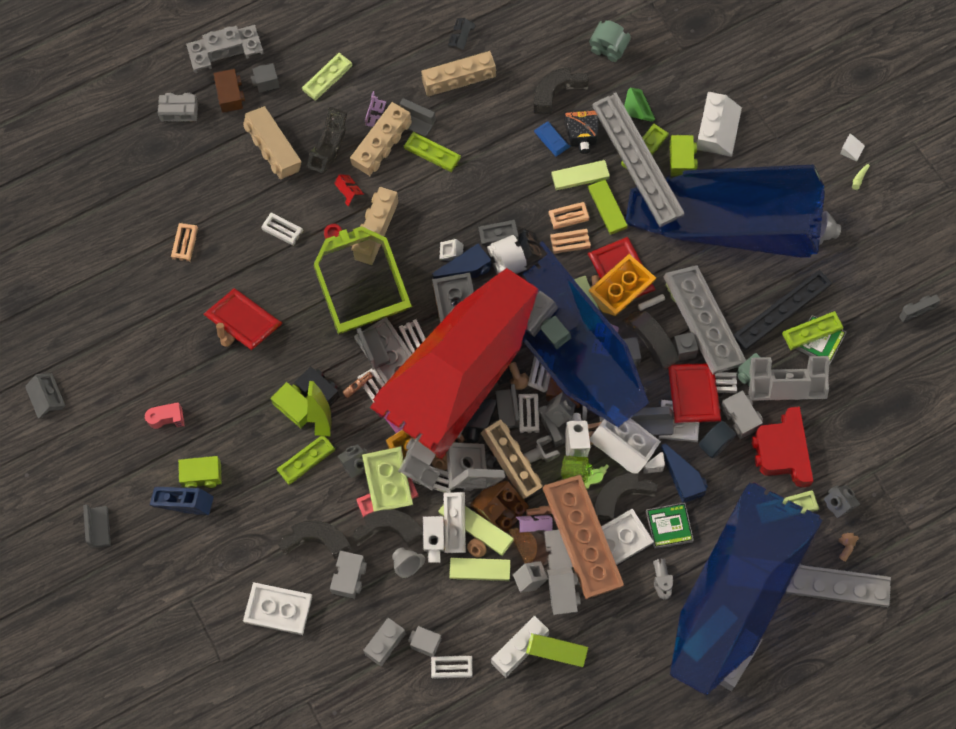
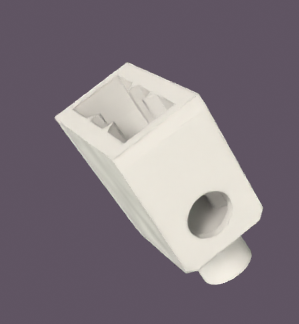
M573 413V417L567 422L565 428L566 462H586L590 451L587 421H581V414Z
M443 516L423 517L424 551L428 552V563H440V551H445ZM437 538V544L431 545V539Z

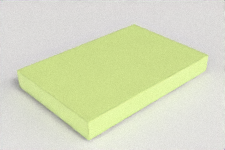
M401 447L363 454L362 457L374 513L413 505L408 478L398 472L404 461Z

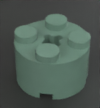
M607 20L605 23L600 21L589 40L592 46L591 51L596 55H606L610 61L617 62L622 57L631 39V35L629 32L626 35L623 32L624 28L617 23Z

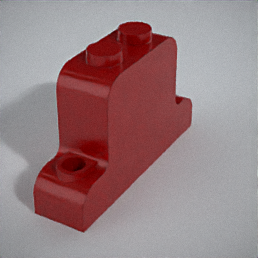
M800 406L791 407L786 411L785 415H781L782 423L762 425L758 428L755 436L752 437V446L757 451L755 464L765 476L791 474L792 481L796 486L810 487L813 482Z

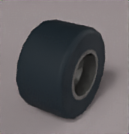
M721 421L705 435L699 443V447L710 458H714L732 442L736 433L724 421Z

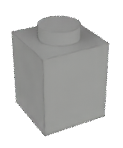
M541 561L525 563L513 574L520 593L536 591L548 580Z
M418 626L416 631H412L408 642H411V649L434 657L441 641V635Z

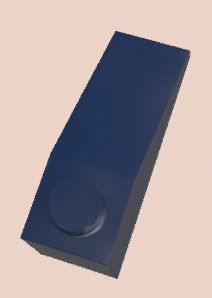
M476 244L433 272L432 279L470 273L471 278H477L490 271L491 259L481 246Z
M666 443L663 444L660 451L663 452L664 461L682 503L705 496L706 489L708 488L705 478H701L699 472Z
M154 487L150 506L189 514L209 515L214 496L200 488Z

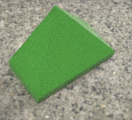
M629 88L624 105L629 116L653 122L655 118L642 90Z

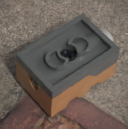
M470 273L432 280L440 323L458 303L474 292Z

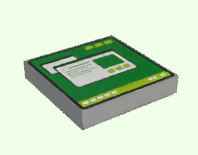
M812 315L809 321L814 320L817 317ZM838 331L795 349L809 356H829L831 363L846 331Z
M685 503L646 510L651 537L654 541V549L692 543L694 541Z

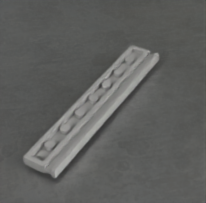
M617 93L593 103L592 105L659 227L676 220L680 216H684V211Z
M737 556L729 557L727 586L889 607L891 577Z

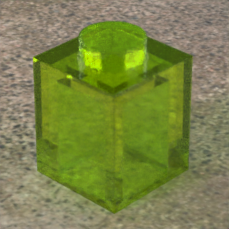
M564 456L561 475L563 479L581 475L583 482L587 483L588 476L592 475V465H590L587 457Z

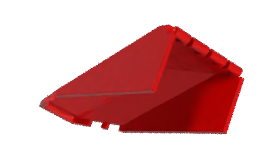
M508 268L504 269L454 307L379 390L370 408L381 418L389 411L390 413L386 419L398 428H401L405 422L406 424L402 430L414 439H417L422 434L418 442L431 449L442 460L521 349L525 330H527V323L531 311H533L539 289Z

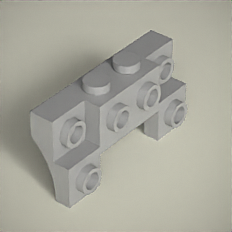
M255 25L241 29L233 26L215 32L211 31L202 35L203 39L186 44L194 73H197L199 69L207 67L211 69L210 62L244 52L246 59L250 55L260 52L264 54Z
M809 356L807 369L771 370V357L751 358L749 397L751 400L827 399L829 392V356Z
M420 434L417 439L411 438L406 446L408 450L407 455L398 472L432 490L441 472L429 466L435 454L431 449L418 442L422 436Z

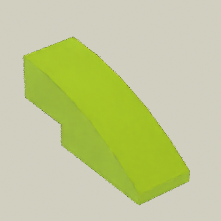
M309 381L307 422H315V435L330 436L332 418L329 404L320 388L313 381Z

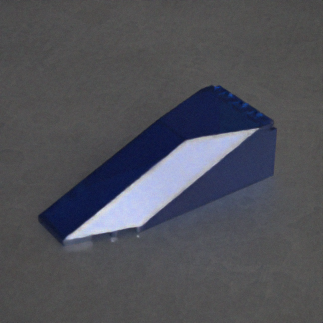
M814 164L685 170L683 175L671 179L669 176L665 177L684 211V216H680L662 227H659L638 187L630 189L626 215L627 225L677 240L799 258H808L812 254H818L820 240L818 238H820L822 223L820 221H822L825 198V191L823 189L825 186Z
M542 241L539 244L548 254L538 262L541 268L538 269L534 265L523 275L526 277L527 282L537 287L539 291L556 303L558 309L551 318L556 316L569 331L571 339L556 350L542 330H540L535 337L525 331L523 342L567 396L619 428L649 404L629 347Z
M754 482L753 484L749 483L743 491L679 616L670 676L705 695H708L724 681L725 677L734 669L736 670L749 656L754 654L814 543L823 521L819 515L809 510L802 514L803 507L790 500L787 501L786 505L783 504L785 498L772 491L765 495L766 488Z

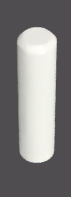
M663 294L639 304L638 309L640 311L664 301L665 297Z

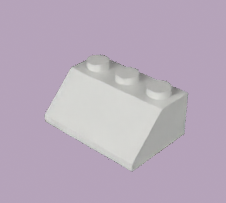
M708 92L697 141V150L732 157L742 108L728 96Z
M615 406L589 439L596 447L600 448L635 476L648 462L661 442Z

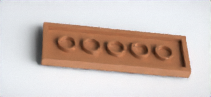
M581 475L544 485V493L575 573H577V578L585 598H592L622 588L624 583Z

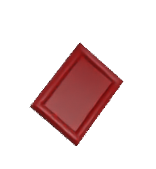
M629 237L588 253L600 279L628 254L643 266ZM653 283L636 298L656 290Z
M235 288L204 313V316L216 325L223 323L224 330L250 350H253L282 325L281 321Z
M708 364L668 365L675 423L721 421L715 374H712Z

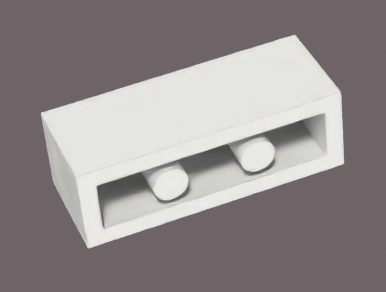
M535 616L491 658V664L505 678L529 655L526 651L531 633L546 637L549 635V629Z

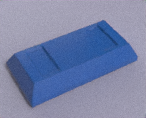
M549 121L534 130L555 157L570 148L569 144Z

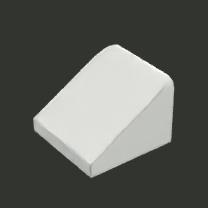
M849 134L840 154L857 161L865 145Z
M457 239L440 243L441 261H452L463 254V244Z
M663 452L645 464L643 470L645 474L662 472L664 470Z

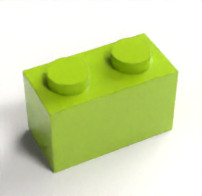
M671 135V177H693L694 170H697V159H694V153H697V142H694L693 135Z
M286 382L271 397V401L278 410L301 429L307 423L308 396L305 398L300 394L301 390L294 384L291 386Z
M218 456L178 460L179 483L183 488H197V486L213 488L218 484H222L221 461Z

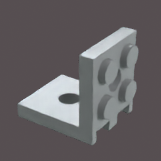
M453 443L446 453L449 490H454L455 488H464V491H472L473 489L484 490L505 478L504 470L487 469L484 444ZM463 459H467L470 462V468L464 466Z

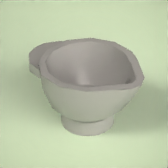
M827 211L817 218L814 225L813 235L816 245H821L824 240L838 238L841 232V225L836 224V221Z
M405 548L397 549L392 555L395 573L401 578H407L415 574L425 563V557L422 554H417Z

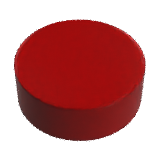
M337 224L328 225L324 230L325 239L333 236L338 237L339 231H342V228Z

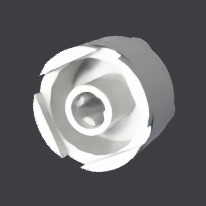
M514 235L491 243L487 247L490 256L495 260L493 267L497 274L506 268L515 274L527 270L524 267L527 266L523 250L521 246H516L515 242H517V239Z

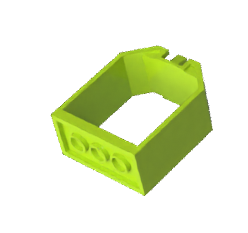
M361 226L349 233L346 229L339 231L338 237L333 236L325 239L314 262V270L338 335L409 310L412 307L386 237ZM370 239L382 245L402 302L340 324L319 264L324 255Z

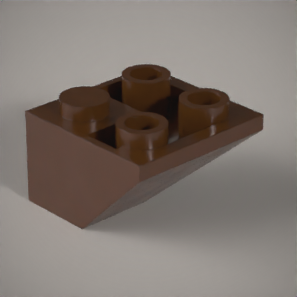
M507 480L482 490L470 504L479 516L505 533L518 520L516 517H521L529 508V505Z

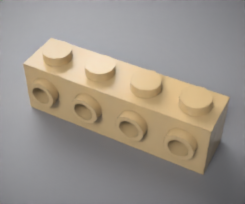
M488 51L422 70V82L427 96H432L496 77V65L491 52Z
M392 102L350 157L352 166L369 176L373 171L376 172L380 167L382 159L390 154L394 143L397 144L403 131L410 127L412 123L410 112Z
M265 106L246 113L243 122L244 128L251 134L254 144L260 148L264 159L270 163L273 173L282 179L299 172L301 160Z
M379 187L378 192H375L372 197L373 204L371 209L368 208L366 211L365 223L361 224L360 227L363 226L385 236L398 204V195L395 191ZM369 239L353 245L351 250L355 260L372 265L380 244Z
M502 420L497 421L481 432V435L497 458L513 487L523 499L543 487L539 476L531 469L529 460L523 456L518 442L513 440L508 426Z

